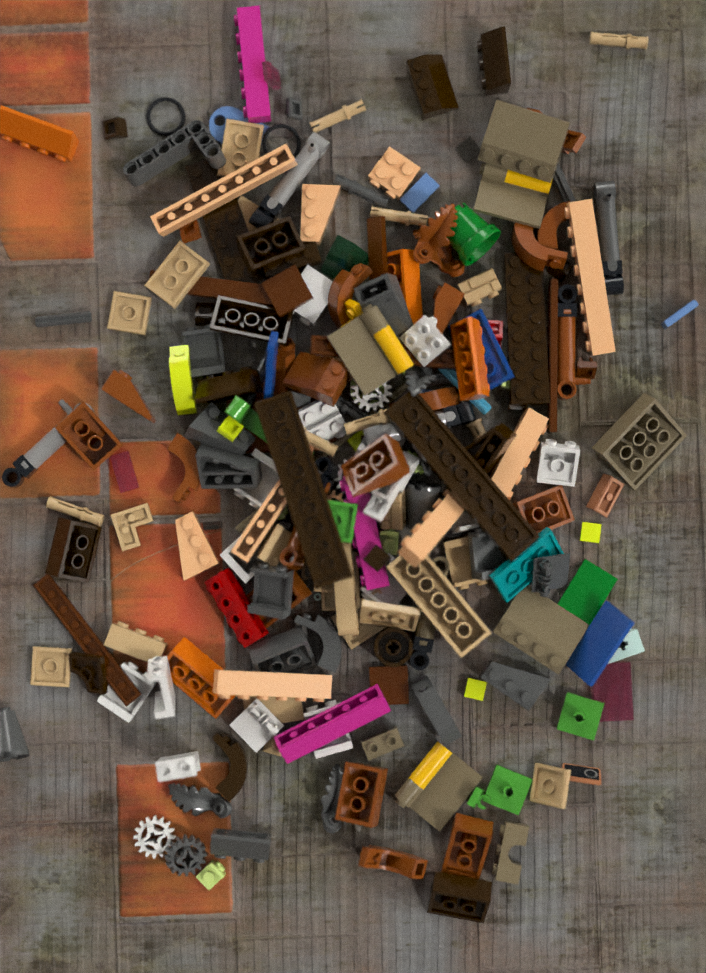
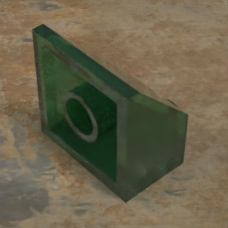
M337 235L320 272L335 279L342 269L350 272L352 267L359 263L367 265L369 262L368 253L355 243Z

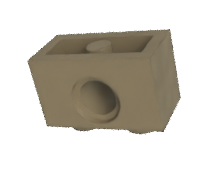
M397 726L361 740L368 761L404 746Z

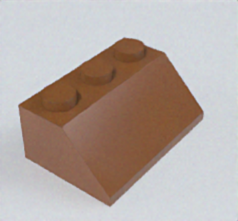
M346 761L335 820L370 828L378 826L388 768Z

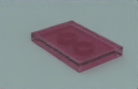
M631 662L607 664L593 685V699L605 703L600 722L634 720Z

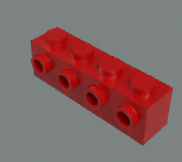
M230 568L205 581L208 593L213 595L217 608L223 612L228 626L234 630L237 641L244 648L269 633L258 614L247 612L248 605L251 602Z

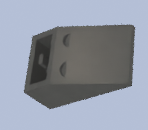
M386 273L354 288L361 308L364 309L370 304L373 307L377 305L397 337L403 335L413 326L396 275Z

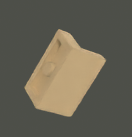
M275 523L255 557L263 562H268L271 566L278 565L280 553L286 548L291 532Z

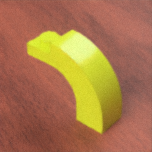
M189 345L169 347L170 378L177 415L197 413L191 376Z

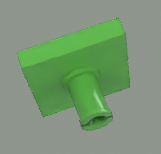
M328 500L341 541L352 544L358 504Z
M567 692L557 730L594 741L605 703Z
M496 764L485 794L489 795L491 800L483 798L482 801L519 816L533 779Z

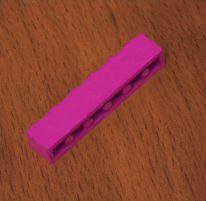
M260 6L237 8V15H234L235 27L239 26V33H236L237 45L241 46V51H237L238 62L242 63L243 66L239 73L240 81H244L245 88H241L242 100L246 99V106H243L244 118H248L249 123L271 122Z
M343 475L340 486L342 492L346 491L347 499L344 502L358 504L354 526L355 537H353L352 542L354 549L358 548L359 556H356L358 568L362 567L363 575H360L362 586H366L367 590L390 586L386 566L384 565L377 572L363 559L376 544L382 549L376 520L363 513L371 499L370 492L353 497Z
M378 684L274 736L281 755L288 764L390 712L391 709Z

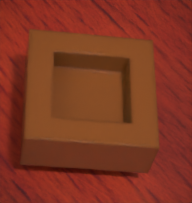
M197 219L179 228L181 240L184 244L202 238Z

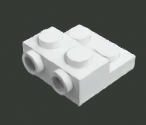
M315 400L298 409L302 424L310 433L328 442L334 437L341 438L346 434L344 428L345 421L336 404L332 407L319 400Z
M546 439L545 442H541L536 482L575 487L580 455L579 446L573 441H565L564 444H559L554 439Z

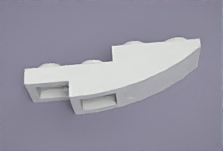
M403 451L411 472L395 483L371 491L373 496L363 513L382 522L399 491L403 492L421 461L420 458Z

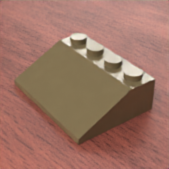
M496 100L478 160L551 183L556 172L570 122Z
M643 393L598 440L592 449L635 491L687 435L655 398Z
M527 585L515 596L493 632L559 675L589 624L549 598L540 596L539 592H531V587Z

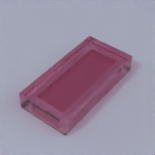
M269 61L262 62L264 81L274 90L281 89L279 70Z
M129 451L110 456L120 493L140 488Z

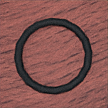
M168 97L158 98L152 102L146 115L147 123L151 130L163 136L172 135L181 129L186 117L180 102ZM159 102H172L181 111V122L172 131H159L151 123V110Z
M285 124L273 125L267 129L262 140L264 153H269L266 147L269 133L277 128H285L296 137L297 147L293 154L294 158H296L301 147L300 137L296 130Z

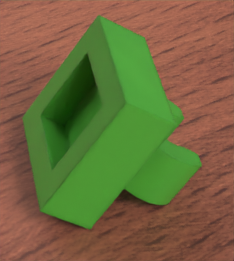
M476 787L467 804L473 808H476L478 805L480 809H486V806L482 805L481 800L486 798L490 801L491 797L484 794V789Z

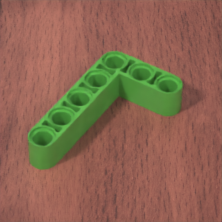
M235 396L224 412L267 443L258 413L241 398Z

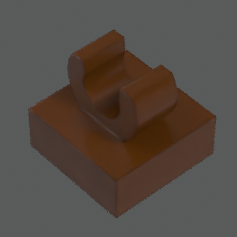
M579 357L575 377L595 379L597 361H593L592 357L589 358V361H582V357Z

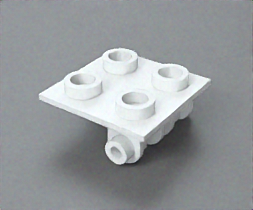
M426 315L399 337L424 367L451 345L436 328L437 319L435 317H427Z
M257 698L230 724L234 731L256 753L284 726Z

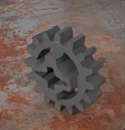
M184 834L183 839L177 836L175 843L170 841L171 848L165 849L168 854L164 855L167 867L170 868L172 873L176 872L178 876L184 873L188 877L189 872L195 874L196 868L202 869L200 864L206 863L204 857L207 856V853L205 851L206 847L200 838L195 839L194 835L187 838L186 834Z

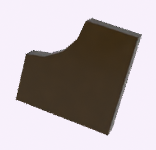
M79 652L69 653L70 672L82 678L86 684L87 691L102 695L108 693L105 657Z

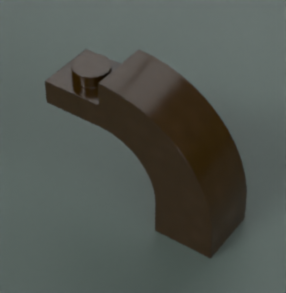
M217 732L212 739L227 754L230 761V771L228 776L217 785L216 789L230 802L239 793L246 780L248 761L244 748L238 740L231 745L230 742L232 740L226 733L223 732L221 734Z

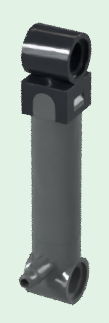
M614 181L594 182L600 254L607 295L623 294L624 292Z

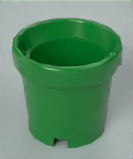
M463 202V208L460 205L455 207L457 210L455 215L458 216V219L453 220V222H456L457 226L450 227L455 232V235L447 236L451 246L459 254V260L463 265L469 266L479 260L495 244L501 231L495 225L488 224Z

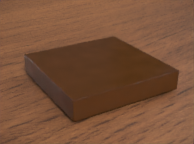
M296 265L289 267L262 283L279 317L314 299Z
M407 665L398 667H369L370 687L378 684L388 705L409 704Z

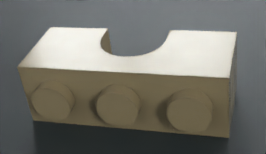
M504 820V825H500L499 836H501L500 844L497 843L495 855H498L497 862H493L491 871L496 881L519 884L522 865L520 862L509 859L508 853L511 847L515 845L526 846L529 831L527 824Z

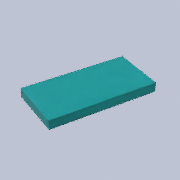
M549 527L543 529L538 534L540 537L513 561H505L489 575L506 603L532 582L534 558L564 554Z

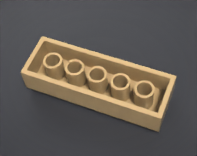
M401 555L386 566L461 658L491 634L490 630L428 555L416 568Z

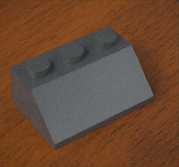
M301 625L248 646L252 662L256 671L299 673L318 665Z
M214 828L211 833L210 854L220 859L232 856L234 860L245 861V858H251L253 862L264 863L265 860H269L272 834Z

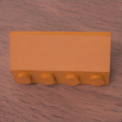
M2 105L0 107V136L2 140L12 143L13 140L25 149L32 147L37 149L36 152L45 156L48 154L54 155V158L61 162L66 160L72 161L79 143L73 131Z
M400 249L387 252L388 274L397 276L414 325L423 317L419 263L413 258L414 250Z
M466 317L450 325L460 401L481 400L489 397L490 386L487 381V365L484 359L485 348L481 337L482 328L478 319Z
M185 637L167 656L173 683L216 719L236 696L230 695V698H219V694L213 693L214 670H223V668L218 666Z

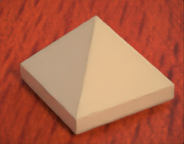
M273 736L264 745L263 751L281 757Z

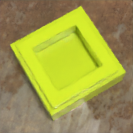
M228 415L217 432L233 442L244 426Z
M582 522L579 541L599 543L602 524Z
M468 678L464 697L483 701L487 682Z

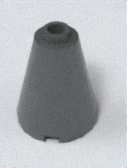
M420 480L408 481L405 487L409 529L412 530L417 523L421 525L424 522L422 517L428 510L433 512L434 508L432 506L440 498L442 492L441 484L432 482L431 485L426 483V481Z
M10 707L0 708V762L28 757L29 749L15 711L10 710Z

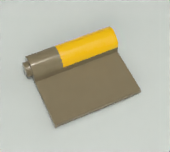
M482 163L479 174H482L473 211L540 229L552 181L548 183L489 163Z
M372 304L362 309L363 314L327 336V339L364 396L414 365L377 305L373 307Z
M437 741L394 795L397 798L395 802L402 808H405V806L411 808L440 832L483 777L442 743Z

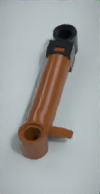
M569 284L563 285L558 290L557 397L564 401L569 400L576 394V385L591 383L590 378L575 377L577 303L573 302L577 297V290ZM568 291L571 294V299H564L562 292ZM566 385L570 388L569 395H564L561 392L562 386Z
M320 457L315 460L325 493L330 495L334 482L331 480L338 474V467L330 459ZM294 525L288 544L281 551L279 558L283 565L292 570H299L304 565L305 555ZM294 556V560L290 562L291 557Z

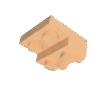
M389 146L380 161L377 162L368 175L369 183L377 189L380 187L385 190V194L391 199L397 198L400 200L421 167Z

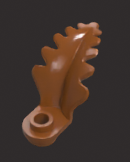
M453 203L450 205L446 204L445 208L441 207V213L436 211V219L429 217L427 220L429 226L422 225L420 227L421 238L418 240L413 251V258L417 263H428L436 248L450 244L447 236L455 235V232L450 227H456L457 223L453 222V220L458 219V216L455 215L457 210Z
M420 229L413 230L415 238L420 239ZM451 244L436 248L430 261L437 264L441 272L447 273L451 277H458L464 273L465 265L461 261L454 260L452 257Z
M288 338L286 345L278 344L275 384H277L275 392H278L275 396L288 391L297 392L282 384L296 360L295 343L291 338Z

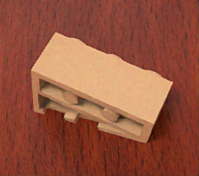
M302 184L300 238L304 245L316 242V245L320 246L341 191V185Z
M192 511L176 519L183 581L220 564L195 512Z

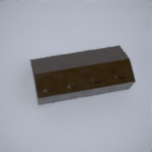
M218 295L210 330L269 342L270 333L276 331L279 332L278 344L286 345L292 326L293 311L279 317L273 306Z

